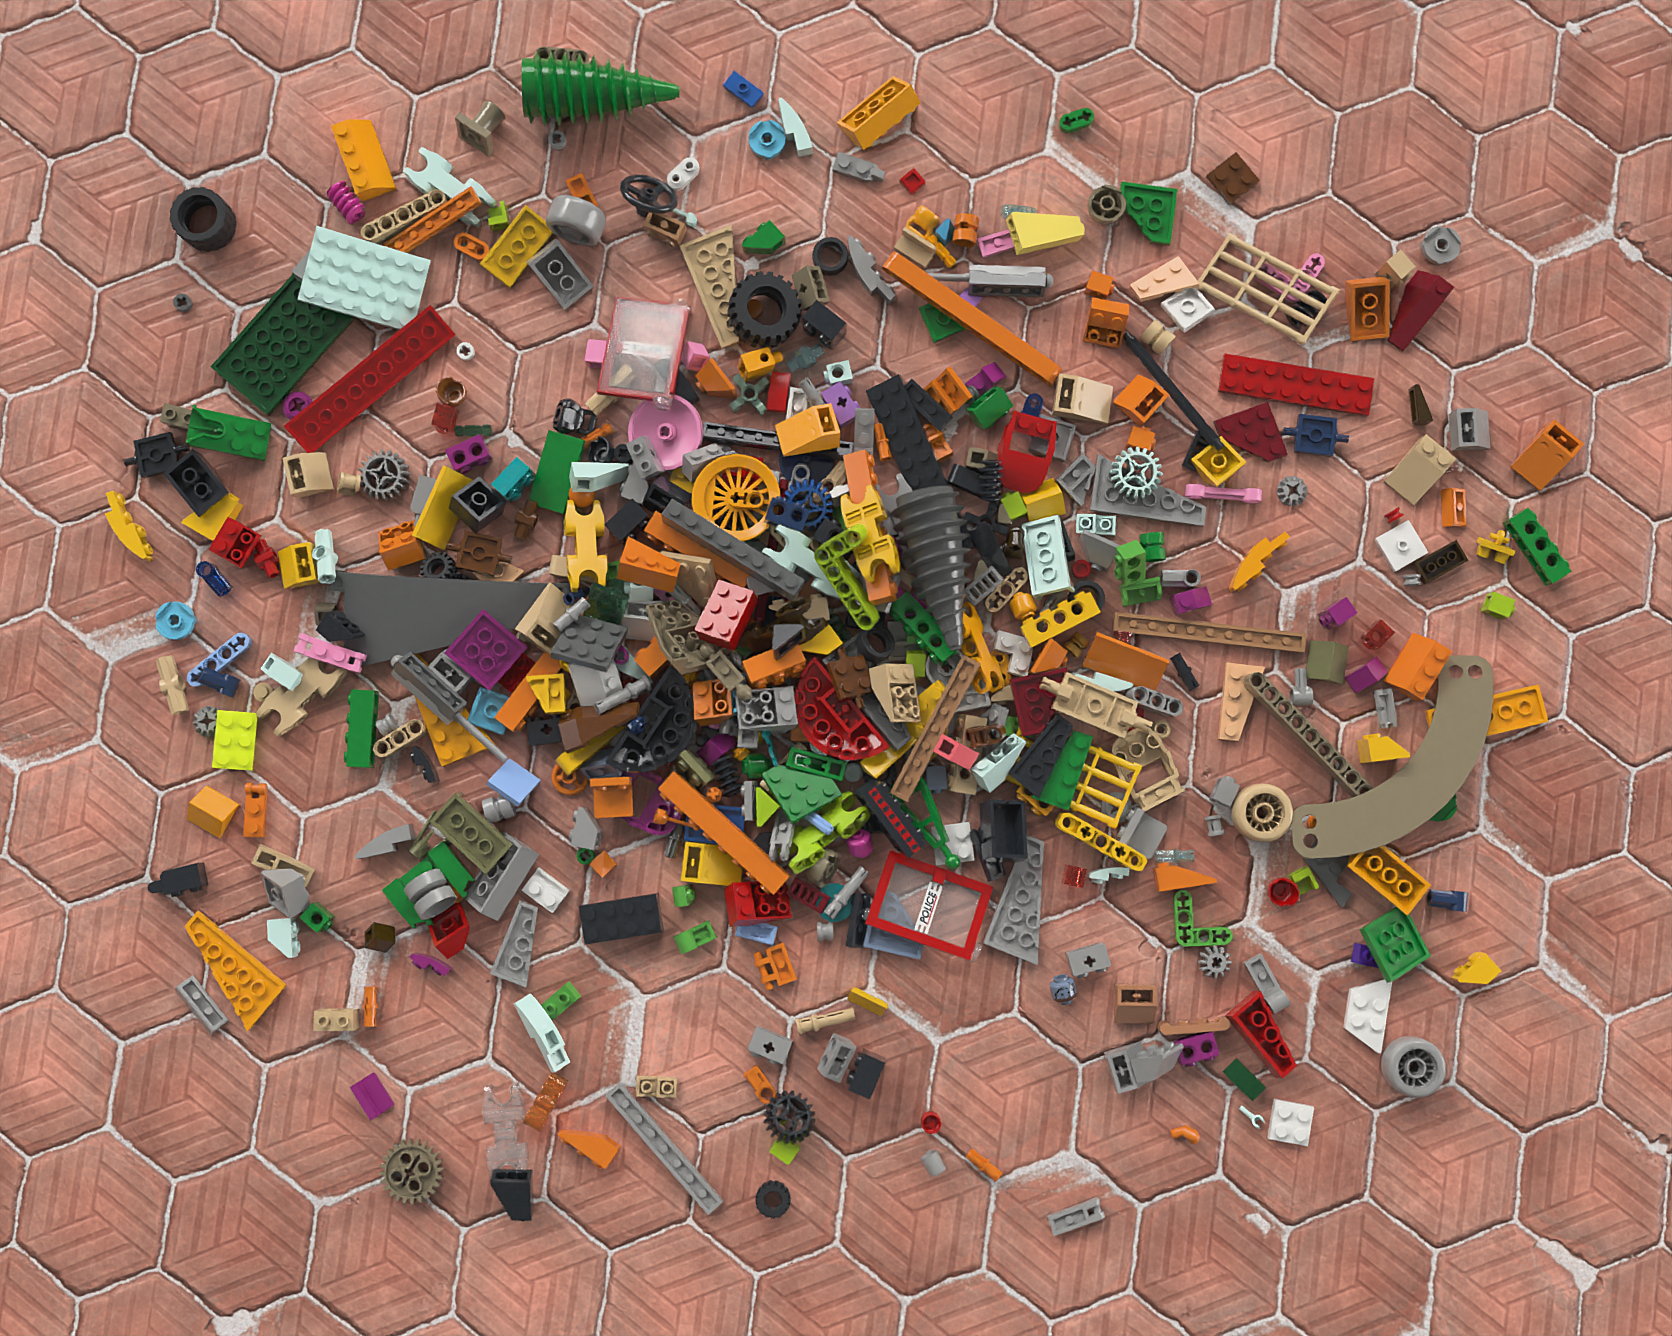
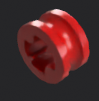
M1399 507L1384 515L1385 518H1388V524L1404 515L1399 512Z

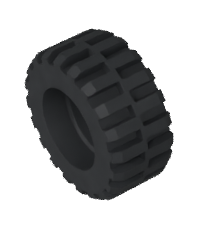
M760 271L756 272L755 276L749 274L745 280L742 279L737 284V287L734 288L727 309V316L730 317L729 325L735 328L734 334L736 336L741 335V341L744 343L746 341L751 342L750 346L756 348L757 345H761V349L770 345L774 348L779 343L783 344L798 326L802 315V309H800L802 302L800 298L797 299L799 294L797 289L791 288L792 283L789 280L787 282L782 280V275L779 274L776 277L773 276V272L769 271L766 275H763V272ZM755 296L772 298L780 307L781 319L773 325H763L756 322L750 316L747 309L749 300Z

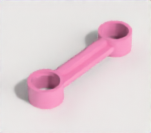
M1188 484L1185 487V497L1190 499L1212 498L1239 500L1245 503H1261L1262 490L1255 488L1205 487L1200 484Z

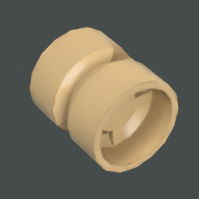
M1155 319L1141 335L1140 339L1147 345L1152 344V349L1158 355H1161L1176 336L1169 330L1164 331L1163 325Z

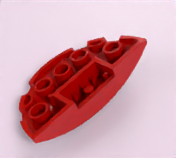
M814 657L801 673L794 695L797 722L808 741L823 753L843 760L870 758L889 748V744L861 710H858L856 704L851 699L838 700L829 672Z

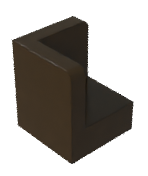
M373 922L364 932L365 949L386 953L396 943L394 926Z

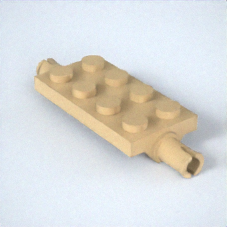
M1068 672L1065 673L1060 684L1046 677L1042 679L1043 683L1040 684L1039 688L1055 694V700L1051 707L1053 710L1122 739L1125 738L1129 728L1134 727L1149 733L1151 729L1149 726L1152 727V721L1138 717L1135 713L1138 702Z

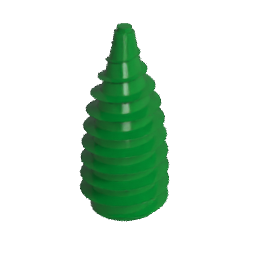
M537 49L533 58H522L523 116L528 117L531 124L535 117H541L546 126L549 117H555L560 126L563 117H570L572 124L575 125L576 119L579 116H584L587 124H589L592 115H598L603 123L607 113L612 112L617 120L620 111L627 110L631 116L633 108L642 106L645 109V105L676 100L680 95L679 86H676V84L653 79L651 75L649 77L640 75L637 68L634 73L626 71L623 62L619 69L611 66L609 58L604 66L597 64L594 55L590 63L583 62L580 53L576 61H570L566 52L562 60H557L554 58L552 51H550L547 59L540 58Z

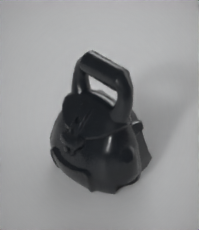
M566 398L560 400L557 405L553 419V428L561 434L575 432L586 436L595 431L598 418L591 410L583 409L575 400ZM585 415H590L587 431L582 429Z

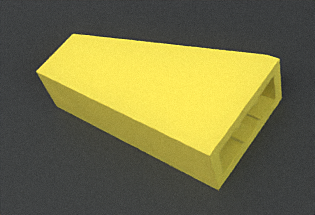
M1012 212L1006 219L1017 255L1077 242L1083 237L1085 232L1084 225L1080 221L1079 216Z

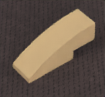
M262 844L259 845L251 864L266 870L291 868L304 876L306 881L304 883L305 887H307L315 870L286 854Z

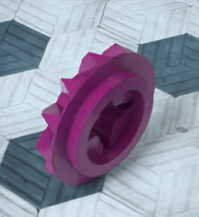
M293 392L285 398L283 412L288 419L291 420L299 413L298 410H295L297 407L296 402L300 405L303 404L302 410L312 403V399L307 394Z

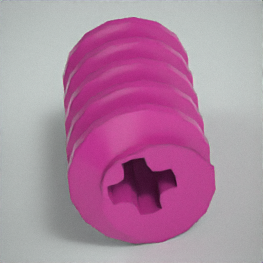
M340 181L327 190L328 199L332 201L337 210L346 218L347 223L354 224L364 218V204H359L360 199L355 198L356 194L351 192L349 186L346 187L345 181Z

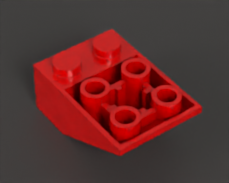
M759 881L732 882L724 889L729 926H750L792 918L789 897L786 894V882L774 895L771 892L767 894L760 887L762 884Z

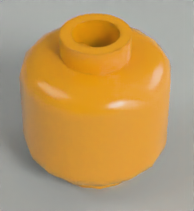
M1018 592L1012 596L1013 599L1010 601L1009 607L1017 620L1025 621L1036 615L1037 606L1031 594Z

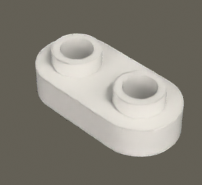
M691 157L685 158L668 174V185L674 191L682 190L699 174L700 167L698 161ZM691 164L693 167L688 169L687 165ZM675 177L680 178L677 182L673 181Z

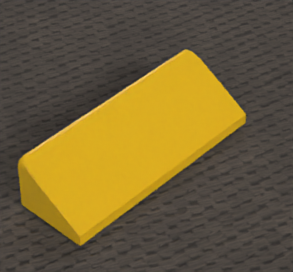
M910 734V741L896 752L890 746L878 755L863 758L860 764L864 772L875 779L878 778L916 744L917 739Z

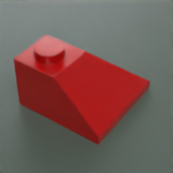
M458 902L441 914L433 917L432 921L434 924L428 926L434 946L447 960L464 949L470 929L462 903Z

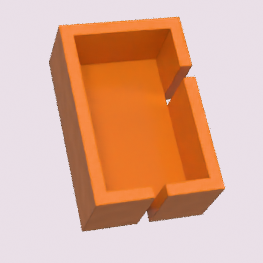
M799 644L777 661L774 659L772 649L742 661V673L745 674L747 686L751 690L766 689L769 685L779 686L789 678H799L805 668L806 660Z

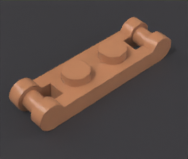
M1222 1016L1217 1017L1215 1021H1209L1208 1018H1199L1197 1022L1189 1023V1020H1177V1024H1168L1165 1021H1159L1157 1024V1030L1164 1035L1224 1031L1230 1028V1021Z

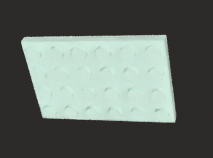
M316 226L298 301L400 330L417 316L431 260Z

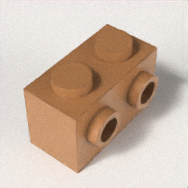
M649 212L643 224L645 232L649 237L662 239L666 245L671 247L674 245L680 247L679 245H681L687 232L685 223L666 214Z

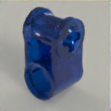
M1030 394L1024 403L1021 413L1040 417L1039 414L1043 405L1042 397L1039 394ZM1032 400H1036L1037 405L1035 407H1031L1030 402Z

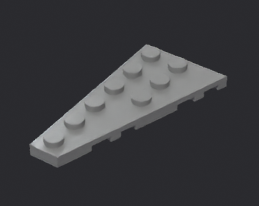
M1027 835L1028 859L1018 863L1014 862L983 943L1038 965L1044 842Z

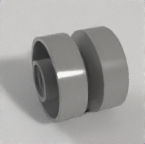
M433 869L419 875L404 888L409 901L416 903L414 909L421 920H427L441 914L457 900V896L452 888L445 886L447 880L440 869Z

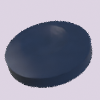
M780 452L779 466L784 478L790 483L794 467L799 463L807 464L810 468L808 484L810 485L813 479L815 480L814 486H817L832 471L834 459L800 454L783 457V453ZM798 468L796 474L799 477H805L807 471L804 468Z

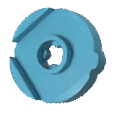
M773 120L759 121L751 128L749 132V145L752 152L758 157L771 160L773 157L778 156L785 148L786 136L783 127ZM771 136V142L764 143L763 137Z
M182 602L165 603L158 609L155 615L157 631L168 639L181 640L187 637L193 631L197 622L193 610ZM172 617H179V623L172 625Z

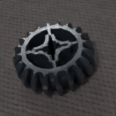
M786 1090L782 1092V1095L776 1093L775 1098L771 1097L769 1099V1103L765 1105L766 1111L763 1112V1116L767 1117L763 1120V1123L769 1124L766 1131L771 1130L773 1133L770 1136L773 1138L776 1135L777 1142L783 1139L784 1145H787L789 1141L792 1145L796 1144L797 1141L802 1142L804 1137L807 1138L810 1135L809 1132L814 1129L811 1124H814L816 1119L812 1118L815 1115V1111H810L813 1104L807 1105L808 1098L802 1100L801 1093L795 1096L794 1090L789 1094ZM783 1104L782 1113L776 1116L777 1106ZM788 1114V1115L791 1116V1118H793V1119L790 1120V1118L788 1119V1118L785 1117V1116ZM803 1119L801 1129L796 1131L797 1121Z

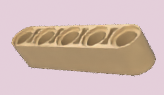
M433 190L364 225L361 229V236L365 241L379 245L446 203L448 199L442 191ZM443 198L441 203L435 204L437 199ZM421 207H426L423 212H418ZM409 215L407 220L402 221L403 216ZM392 224L390 229H385V226ZM371 232H375L372 238H368Z

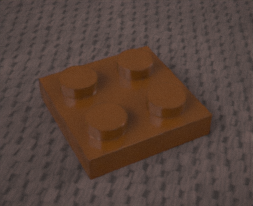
M1237 152L1206 175V178L1228 205H1231L1260 181Z

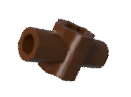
M527 499L524 508H519L514 519V524L518 525L514 534L516 537L526 539L529 530H534L538 522L539 515L535 514L539 503Z

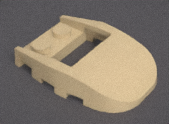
M1136 728L1126 733L1125 738L1119 737L1115 741L1112 748L1113 755L1131 763H1138L1142 767L1160 758L1170 775L1138 793L1132 788L1130 796L1140 809L1147 811L1185 791L1184 787L1181 788L1178 780L1179 773L1177 768H1175L1170 751H1167L1162 744V740L1154 731L1150 729L1149 733H1145ZM1115 764L1120 779L1130 783L1127 774L1132 771Z

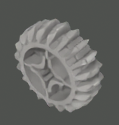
M380 450L379 455L376 451H373V457L366 455L368 461H361L364 468H358V471L362 472L359 475H361L362 480L360 486L364 487L363 492H369L368 496L371 498L375 496V499L378 501L381 498L384 501H388V496L393 500L395 499V493L399 496L402 495L399 490L401 488L406 490L407 488L403 484L410 483L405 478L410 476V472L405 471L409 468L407 464H404L405 460L399 458V454H393L391 450H388L386 453L384 450ZM391 462L396 465L398 475H394L391 472ZM381 463L379 468L373 469L377 464ZM385 473L389 475V476H386V477H385V476H383V477H380V476H379V475H382V474H385ZM370 475L376 478V489L371 484ZM390 482H395L391 487L384 489Z

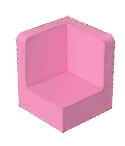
M588 340L585 362L588 367L602 368L607 341Z
M686 341L681 360L686 369L699 372L708 362L710 356L704 345Z

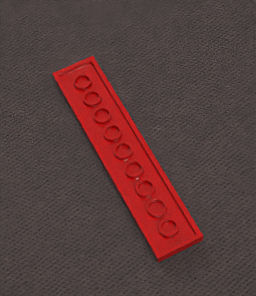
M429 305L284 425L285 429L307 453L315 452L456 334L435 309Z

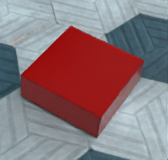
M915 168L911 169L899 180L911 196L926 184V181Z

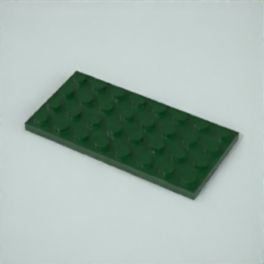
M293 274L210 366L268 416L271 415L356 318L298 301L302 283Z

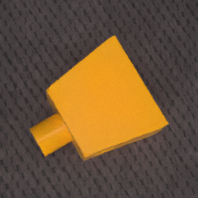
M765 347L740 355L737 367L742 379L747 383L771 373L775 364L783 361L780 350L771 353L770 349Z

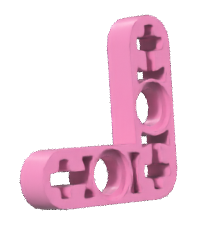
M1312 254L1301 269L1304 273L1316 278L1323 268L1325 260L1320 254ZM1317 260L1318 263L1312 271L1309 270L1313 264L1312 261ZM1266 263L1260 269V271L1266 270L1265 273L1270 276L1273 274L1274 278L1281 279L1287 285L1291 281L1290 278ZM1255 277V280L1277 295L1281 296L1283 294V291ZM1298 279L1293 288L1305 294L1311 285L1303 283ZM1289 294L1285 298L1290 303H1297L1299 299Z

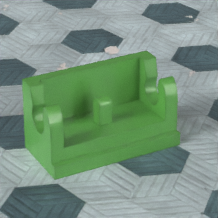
M1160 577L1141 580L1127 586L1123 584L1119 586L1123 606L1160 600L1162 596Z

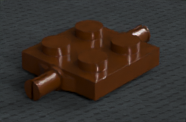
M464 530L463 538L459 545L447 542L446 550L457 552L458 558L455 566L457 569L494 576L499 561L509 564L512 561V556L501 554L502 538L480 533L475 534L474 532Z
M844 646L838 647L836 651L839 660L829 662L826 665L838 700L854 699L858 710L864 709L866 706L862 697L866 694L874 693L871 686L870 672L864 656L847 657Z

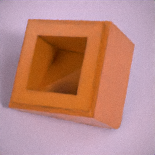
M604 850L589 865L604 878L618 863Z

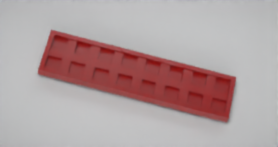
M1225 353L1222 360L1218 392L1367 417L1370 413L1375 378Z

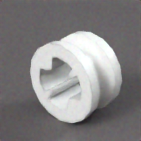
M467 342L459 344L456 349L457 355L462 360H470L474 357L475 350ZM464 347L471 351L470 353L468 352V356L461 353V350L464 351Z

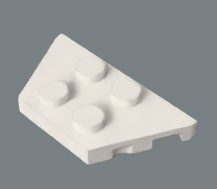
M1385 979L1349 989L1343 1028L1377 1053L1382 1051L1392 982L1387 983Z

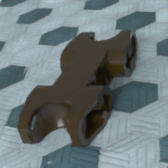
M810 598L793 601L781 607L776 613L778 619L764 627H761L758 622L747 625L736 649L748 647L753 650L746 660L772 650L774 625L802 624L805 627L806 638L799 643V645H802L820 633L826 627L827 621L824 617L811 620L803 616L811 608L812 601Z

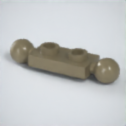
M711 643L702 644L700 647L701 656L709 658L706 664L731 693L736 689L737 697L740 700L746 701L752 696L751 688L747 685H742L746 679L721 650L715 654V647Z

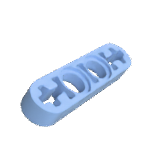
M244 633L235 634L193 668L187 675V682L191 686H203V684L193 681L195 680L194 675H200L201 669L207 667L210 661L216 662L217 667L215 671L220 673L251 647V637ZM240 638L246 639L244 640V646L238 645L240 643ZM225 649H230L232 652L229 659H224L222 656Z

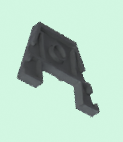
M1317 838L1310 848H1314L1317 846ZM1350 855L1315 859L1304 857V861L1317 878L1321 880L1326 890L1336 900V903L1340 907H1344L1352 892L1337 883L1336 880L1348 864Z

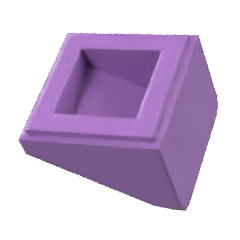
M967 287L960 295V297L977 307L982 299L980 295H968Z

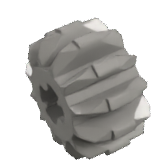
M1216 945L1212 946V951L1209 947H1205L1207 954L1202 952L1199 954L1204 957L1203 960H1198L1199 964H1204L1199 968L1200 971H1206L1205 976L1207 977L1212 974L1214 979H1217L1218 974L1224 977L1223 970L1230 971L1226 964H1232V961L1226 960L1230 954L1224 953L1225 948L1220 947L1218 949ZM1213 958L1218 959L1216 962L1217 966L1211 965Z

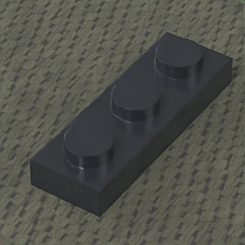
M913 379L905 385L914 407L941 431L953 417Z

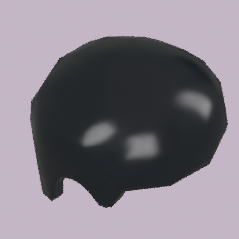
M598 436V440L591 441V447L588 450L589 461L591 463H611L614 459L615 449L612 442L601 436Z

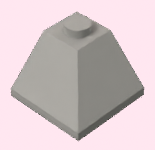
M1085 529L1078 537L1086 561L1092 565L1091 568L1098 572L1106 571L1116 554V547L1120 545Z

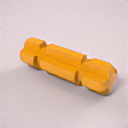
M931 235L927 239L929 243L936 246L937 256L942 261L944 260L947 268H951L956 263L954 257L950 256L949 251L941 242H938V238L935 235Z

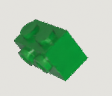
M993 386L967 407L966 411L978 428L989 429L998 418L1004 417L1009 413V409L1013 407V404L1001 387Z

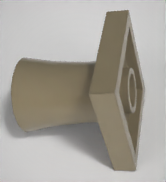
M486 100L473 120L459 112L455 117L459 138L490 157L494 153L491 132L505 120V115L498 106Z

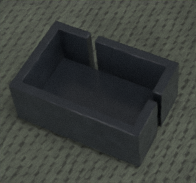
M989 799L980 803L981 840H985V843H982V861L1018 863L1028 859L1025 801L1008 800L1005 802V800Z

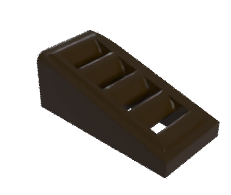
M1415 384L1409 388L1412 425H1427L1433 421L1420 385Z

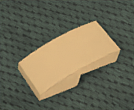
M636 1075L635 1096L676 1097L677 1077Z

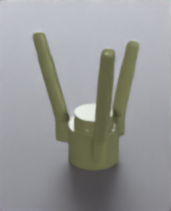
M434 810L417 838L413 841V846L409 849L418 859H422L424 856L427 857L428 852L438 845L436 844L428 849L430 845L427 841L435 832L433 829L424 839H421L430 824L429 821L436 813ZM445 838L442 841L448 842L449 840Z

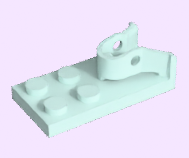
M1055 515L1021 524L1022 529L1025 531L1024 545L1032 596L1037 600H1041L1043 595L1067 589L1070 592H1075V589L1070 584L1060 517Z

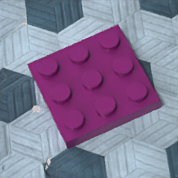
M482 609L444 653L490 691L528 646L487 611Z

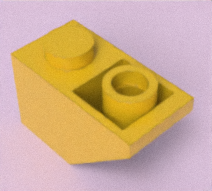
M1475 952L1469 956V961L1464 966L1460 965L1454 970V975L1450 978L1457 982L1488 984L1501 970L1486 953Z

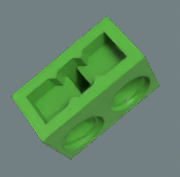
M1138 540L1116 547V556H1114L1116 569L1114 574L1117 580H1120L1124 586L1146 579V551Z

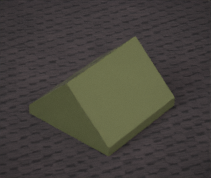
M1310 640L1306 662V679L1343 685L1349 647L1337 642Z

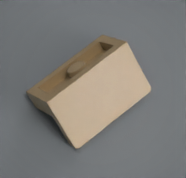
M905 227L902 231V236L894 246V250L926 269L936 253V246Z

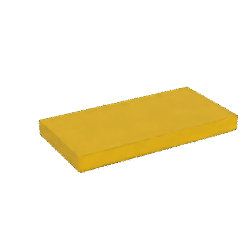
M525 205L479 265L510 289L528 266L526 262L539 252L553 233L548 229L546 221Z
M443 465L412 536L441 550H445L459 519L449 509L451 497L473 480Z

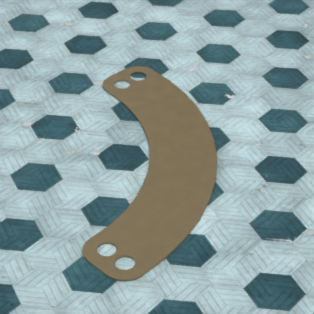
M1454 655L1448 658L1438 675L1436 707L1427 734L1416 753L1394 776L1378 787L1361 795L1337 802L1302 805L1294 811L1291 823L1292 842L1298 854L1309 859L1332 858L1362 853L1386 845L1428 821L1449 802L1473 769L1486 739L1493 703V670L1487 660L1474 655ZM1455 665L1462 669L1463 674L1460 678L1454 679L1449 675L1448 670L1451 666ZM1470 666H1478L1482 670V676L1478 679L1471 678L1468 674ZM1304 816H1314L1317 821L1316 826L1312 829L1305 828L1302 824ZM1307 834L1316 836L1318 840L1317 846L1314 848L1306 847L1303 843L1304 836Z

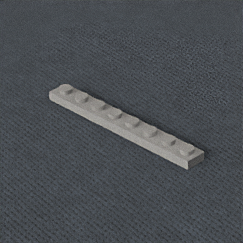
M621 1081L605 1095L708 1215L723 1202L719 1194Z

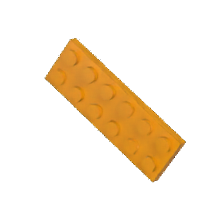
M1539 684L1494 694L1491 720L1486 736L1549 722ZM1435 708L1425 710L1428 727H1430Z

